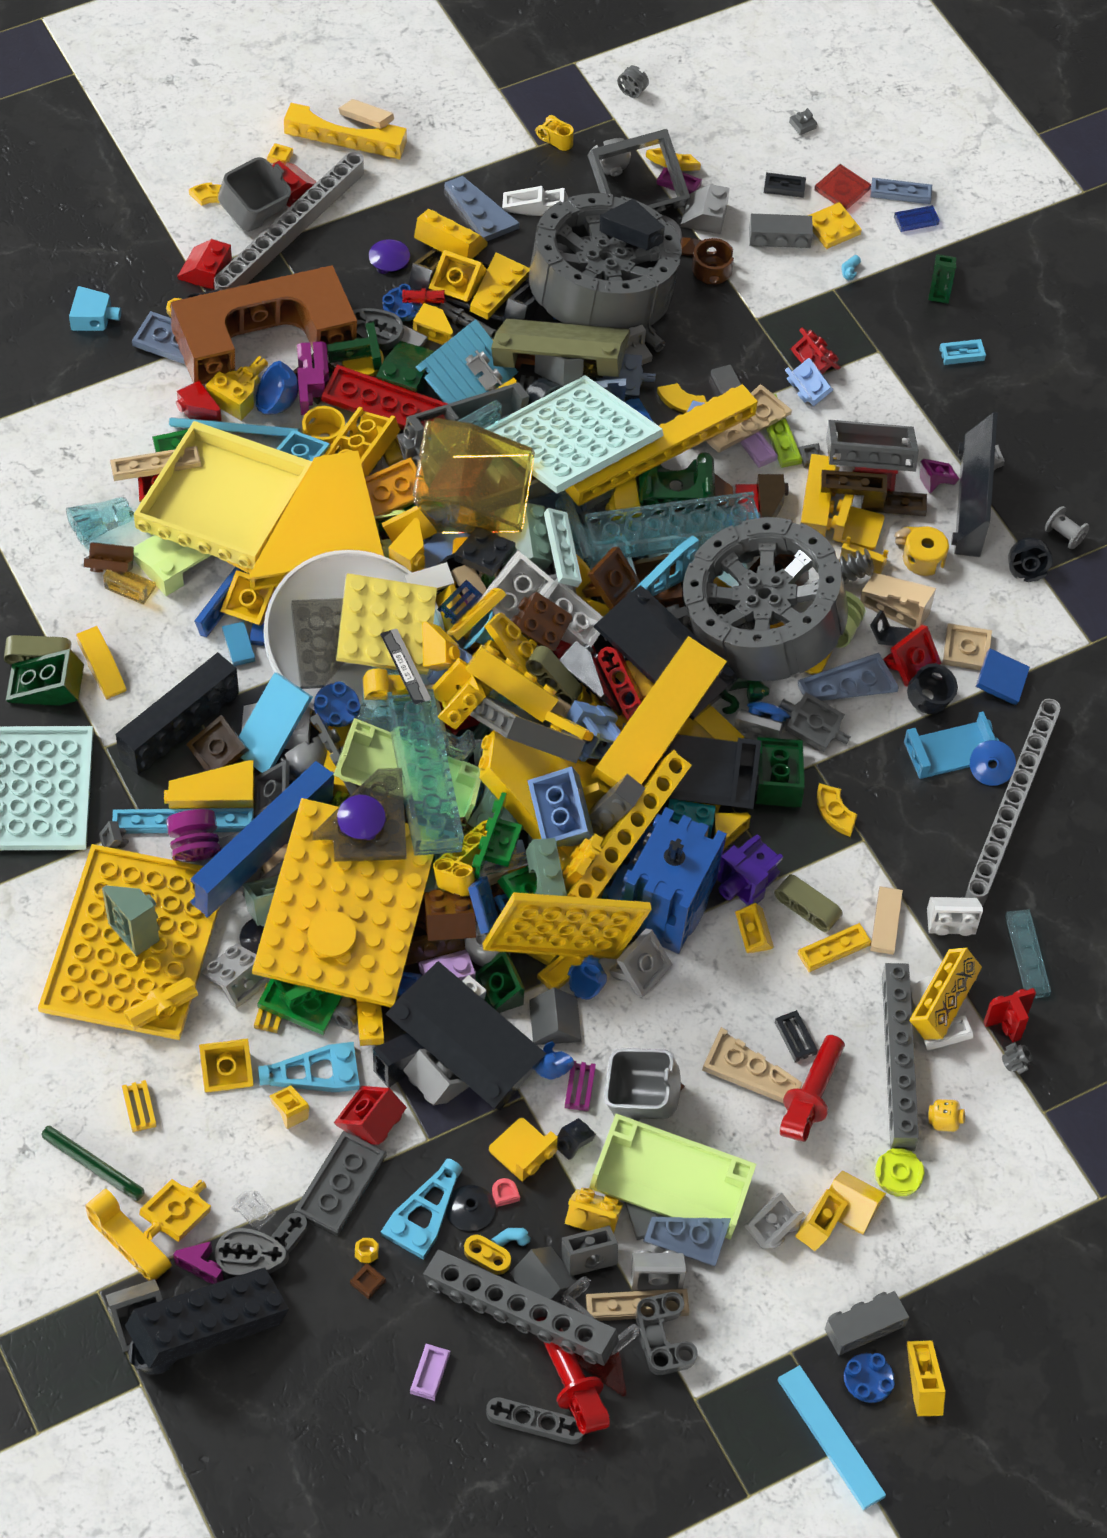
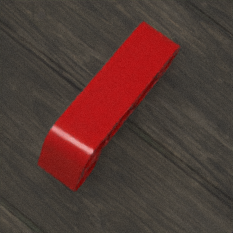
M605 647L600 650L598 660L628 722L644 699L623 655L616 648ZM608 652L614 654L612 658L613 663L606 660L609 657ZM618 672H623L625 675V680L622 684L616 682L615 677ZM629 692L635 696V701L631 705L627 704L625 696Z

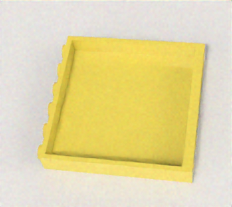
M193 421L135 511V528L142 532L159 536L162 539L179 543L181 546L199 550L201 553L216 556L223 561L239 564L243 568L253 569L312 461ZM197 446L201 467L175 471V464L180 456L183 457L185 454L184 450L187 447Z

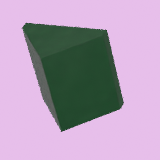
M499 952L489 963L475 972V981L486 989L484 1000L499 1013L524 1005L525 989L508 952Z

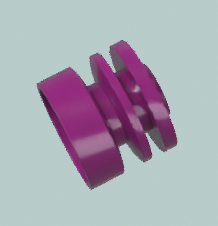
M187 810L175 813L166 819L168 835L171 838H175L170 842L171 856L174 861L196 862L214 857L221 851V846L218 843L219 836L212 833L217 829L216 815L213 810Z

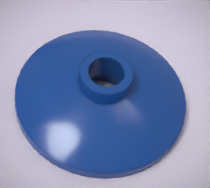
M997 740L982 742L973 750L970 757V769L973 776L979 782L989 786L1000 785L1008 781L1016 767V759L1012 749L1007 744ZM990 760L997 762L995 768L989 767L988 762Z

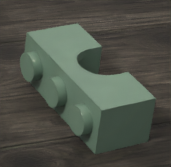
M533 839L525 853L529 873H536L537 890L535 894L567 896L556 839Z

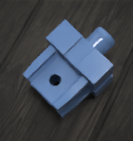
M574 701L567 713V719L590 730L594 735L591 742L583 740L585 744L579 759L583 762L588 758L601 761L621 732L615 724L618 717L610 707L589 705V703Z

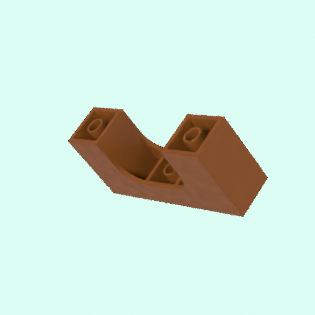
M333 265L171 302L172 332L175 335V340L179 345V350L183 355L193 383L200 381L201 384H206L219 371L223 374L235 371V348L231 338L237 335L279 325H293L304 331L312 350L313 342H325L327 347V344L351 341L357 337V319Z

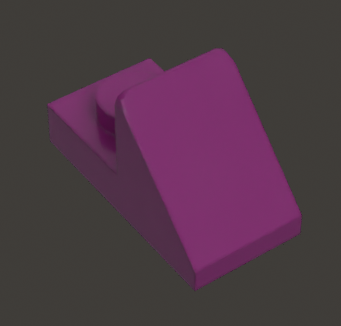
M928 459L920 461V480L929 493H932L940 483L955 485L960 480L949 463Z
M211 1242L176 1250L173 1254L175 1265L204 1281L214 1284L224 1280L221 1267L214 1261L208 1260L207 1262L213 1251Z

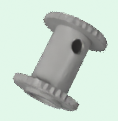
M1061 506L1049 517L1045 525V531L1050 532L1054 528L1070 540L1068 548L1074 549L1087 535L1089 524L1084 523L1080 527L1065 516L1066 508Z

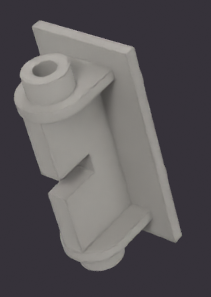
M476 350L475 353L477 355L475 357L471 354L465 359L466 365L474 375L480 371L483 372V375L478 380L486 391L495 390L497 388L495 386L496 383L500 386L502 385L500 380L503 377L496 368L492 370L487 364L490 360L483 351L479 353Z

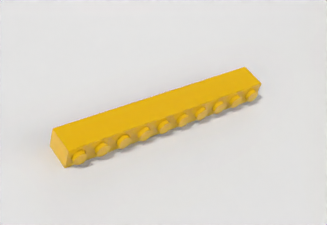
M743 384L736 388H731L726 393L713 397L705 404L695 406L691 411L683 415L680 414L665 424H660L659 427L663 429L662 437L570 486L565 491L577 506H580L756 415L758 401Z

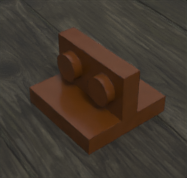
M612 547L587 574L591 581L583 588L582 592L586 598L602 597L609 610H611L638 586L640 580L620 548Z

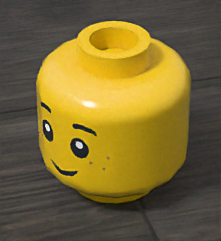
M938 1099L933 1105L929 1106V1124H932L937 1131H957L960 1124L965 1123V1109L960 1108L957 1100Z

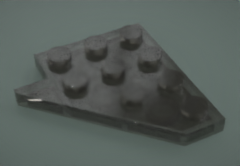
M343 598L291 601L301 689L323 688L346 663L336 661Z
M402 768L377 769L350 796H371L383 806L385 824L374 839H355L342 833L337 819L339 808L313 832V840H333L334 862L406 859Z

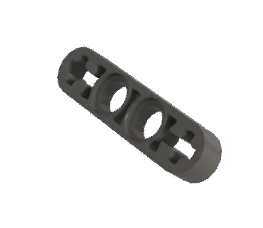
M498 1397L491 1399L487 1404V1418L494 1424L568 1444H577L584 1438V1434L581 1432H576L574 1436L569 1435L570 1431L567 1429H571L572 1426L577 1427L576 1420L572 1416ZM497 1406H501L503 1411L499 1413V1416L494 1415V1410H492L496 1409ZM511 1408L513 1409L511 1420H508L507 1413H509ZM522 1411L530 1415V1420L524 1424L519 1423L515 1418ZM550 1418L556 1425L552 1430H545L541 1427V1421ZM560 1422H564L562 1432L558 1433Z

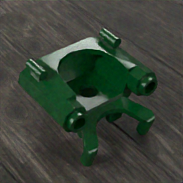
M707 452L698 454L697 459H694L683 470H669L660 464L640 474V505L645 508L656 507V516L659 519H668L667 511L670 508L678 509L692 517H695V506L702 509L712 508L715 505L714 459L711 454ZM672 481L681 482L682 489L678 491L672 490L670 483Z

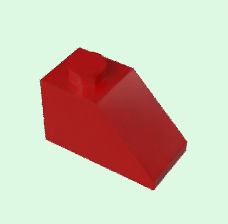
M200 381L177 391V408L181 413L184 412L189 419L222 422L220 407Z

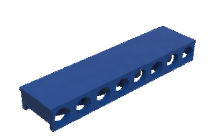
M317 761L304 771L190 879L195 884V897L191 900V904L205 914L207 918L216 911L259 867L261 868L289 841L301 798L328 804L333 799L334 772L329 771Z

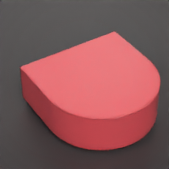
M502 1178L494 1183L492 1196L496 1208L520 1201L517 1186L512 1180Z

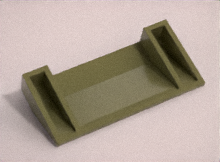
M506 319L495 333L491 347L493 365L514 368L518 353L591 359L597 362V373L599 376L619 377L630 336V329Z

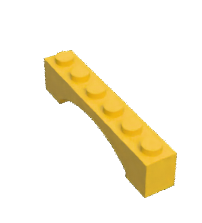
M290 103L284 117V134L390 158L400 159L407 143V128L390 124L381 129L343 127L318 117L310 111L309 106Z

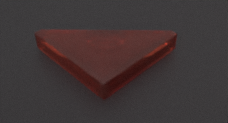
M614 1348L605 1366L598 1363L591 1364L584 1360L581 1355L575 1353L581 1368L594 1377L600 1378L604 1384L621 1396H626L619 1348Z

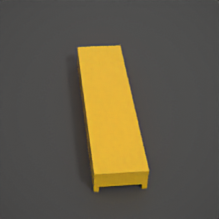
M358 407L324 455L335 454L338 445V454L346 451H358L364 477H367L400 432L396 417L391 416L387 418L363 411V407ZM360 416V423L357 427V419ZM350 430V436L346 437L348 431Z
M688 636L596 766L591 777L594 779L597 777L613 787L626 774H629L638 783L643 785L718 677L727 661Z
M675 750L670 752L656 765L642 786L646 789L635 806L612 826L600 844L601 854L591 862L584 876L566 891L567 896L597 898L692 766L678 755ZM682 767L681 772L676 774L675 772Z

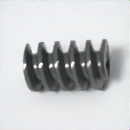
M866 548L864 549V555L857 550L856 558L849 553L848 561L843 556L840 557L844 584L849 583V580L856 581L857 577L862 579L865 575L870 576L874 572L873 560Z

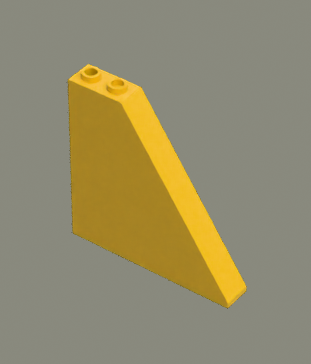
M346 451L339 454L314 457L250 572L251 591L277 587L283 578L295 567L323 553L339 550H360L384 556L358 451Z
M494 730L482 740L481 748L483 749V754L478 765L480 768V780L498 800L502 792L507 793L505 808L522 825L532 839H541L527 780L572 766L580 776L582 788L596 782L608 785L597 777L595 779L591 777L596 768L595 766L577 760V763L568 761L508 739ZM586 802L588 812L594 805L593 803ZM609 830L601 836L603 839L607 835ZM581 844L557 846L562 870L571 863L572 859L569 857L576 846L579 847ZM606 886L603 888V890L601 891V893L598 895V897H597L598 899L602 898V895H603V892H604Z

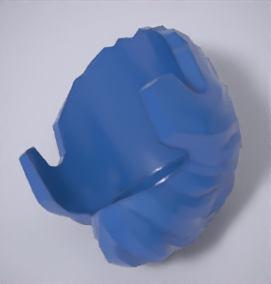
M593 955L585 957L581 965H571L568 971L570 990L577 998L590 1000L600 993L607 982V974L599 963V958L593 957Z
M553 1041L544 1045L543 1051L547 1055L544 1056V1059L534 1069L540 1076L549 1080L565 1075L574 1066V1060L569 1054L562 1051H553L552 1048L555 1046Z

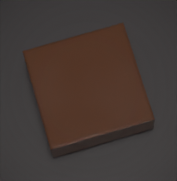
M366 1263L350 1280V1285L367 1299H370L386 1282V1278Z

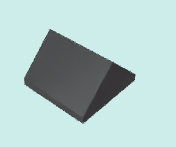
M284 760L254 777L255 818L290 786L289 761Z
M553 987L529 1000L532 1038L536 1045L547 1044L551 1041L555 1044L581 1042L576 996Z
M551 1246L531 1249L510 1272V1276L517 1285L555 1302H558L580 1287L575 1277L569 1275L565 1264Z

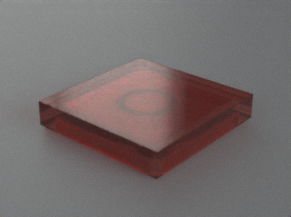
M839 164L815 185L814 190L834 204L840 202L847 210L871 189V184L842 164Z

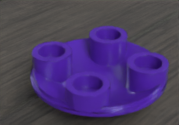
M382 240L371 247L369 260L380 274H386L407 268L410 252L407 246L400 241Z
M355 795L346 799L341 804L337 815L340 831L355 839H374L385 824L383 806L375 798L367 795Z

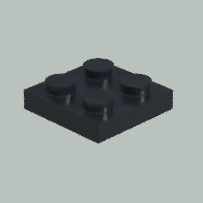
M476 527L454 553V561L493 577L516 549V543Z

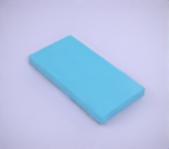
M274 672L239 735L249 749L240 758L245 761L253 760L254 767L262 773L274 767L313 696L281 674Z

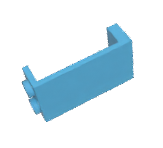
M979 712L977 722L934 733L919 736L916 728L908 729L904 744L919 779L970 767L971 754L979 744L988 740L999 741V739L994 737L991 721L986 719L984 712Z

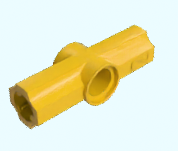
M187 976L165 989L164 987H158L152 990L145 1000L126 1009L124 1015L130 1027L135 1031L157 1018L163 1020L170 1017L177 1007L197 997L198 991L192 980Z

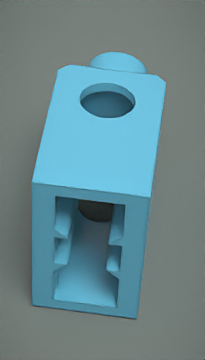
M81 286L77 287L69 315L71 330L103 331L106 329L108 319L120 320L121 308L111 307L110 295Z

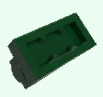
M936 254L928 300L949 304L956 270V257Z
M374 322L366 323L367 338H356L351 341L327 344L329 363L371 356L374 370H379L382 361Z

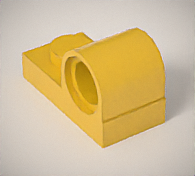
M377 668L368 670L363 677L364 700H410L411 698L400 675H388L386 669Z

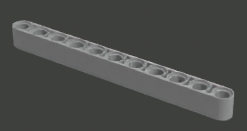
M353 151L344 156L215 276V290H226L246 285L363 176V155L360 152Z
M1045 699L1040 704L969 882L965 898H977L982 906L987 900L1057 722L1061 707L1054 699Z

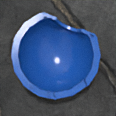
M281 361L274 362L267 368L261 378L256 393V407L263 414L283 413L294 403L298 396L297 376L287 364Z

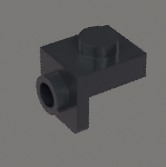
M578 1118L563 1126L557 1135V1150L570 1160L575 1156L579 1148L593 1141L596 1133Z

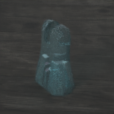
M125 497L66 508L68 522L72 530L76 532L81 545L134 519V511L131 507H128L129 502Z

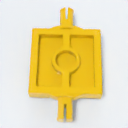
M595 834L589 840L585 838L579 847L576 846L569 857L572 859L571 863L562 870L566 891L584 876L591 862L601 854L600 844L603 838Z
M171 1179L140 1208L139 1215L152 1224L144 1231V1236L152 1240L161 1231L177 1242L183 1239L211 1211V1205L199 1196L207 1187L206 1183L198 1180L195 1185L189 1188Z

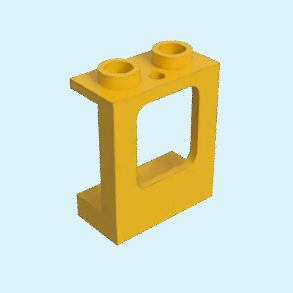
M460 658L452 664L429 690L430 695L442 702L444 708L438 715V718L455 730L486 697L480 680L466 671L468 663Z

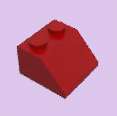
M279 160L272 166L274 167L278 163L284 170L283 179L291 188V194L287 202V206L290 207L316 181L295 164Z
M210 239L195 246L177 278L215 290V276L232 261L231 244Z
M361 1086L333 1123L345 1132L370 1144L380 1145V1143L386 1140L392 1127L401 1120L402 1114L407 1107L390 1088Z

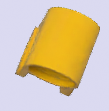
M549 115L544 124L536 127V134L542 141L548 142L562 151L570 150L573 147V127L570 124L559 120L553 115Z

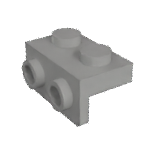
M778 1193L744 1227L762 1249L771 1247L775 1249L785 1241L784 1236L789 1231L793 1232L802 1224L800 1220L805 1217V1213L803 1211L797 1212L783 1193Z

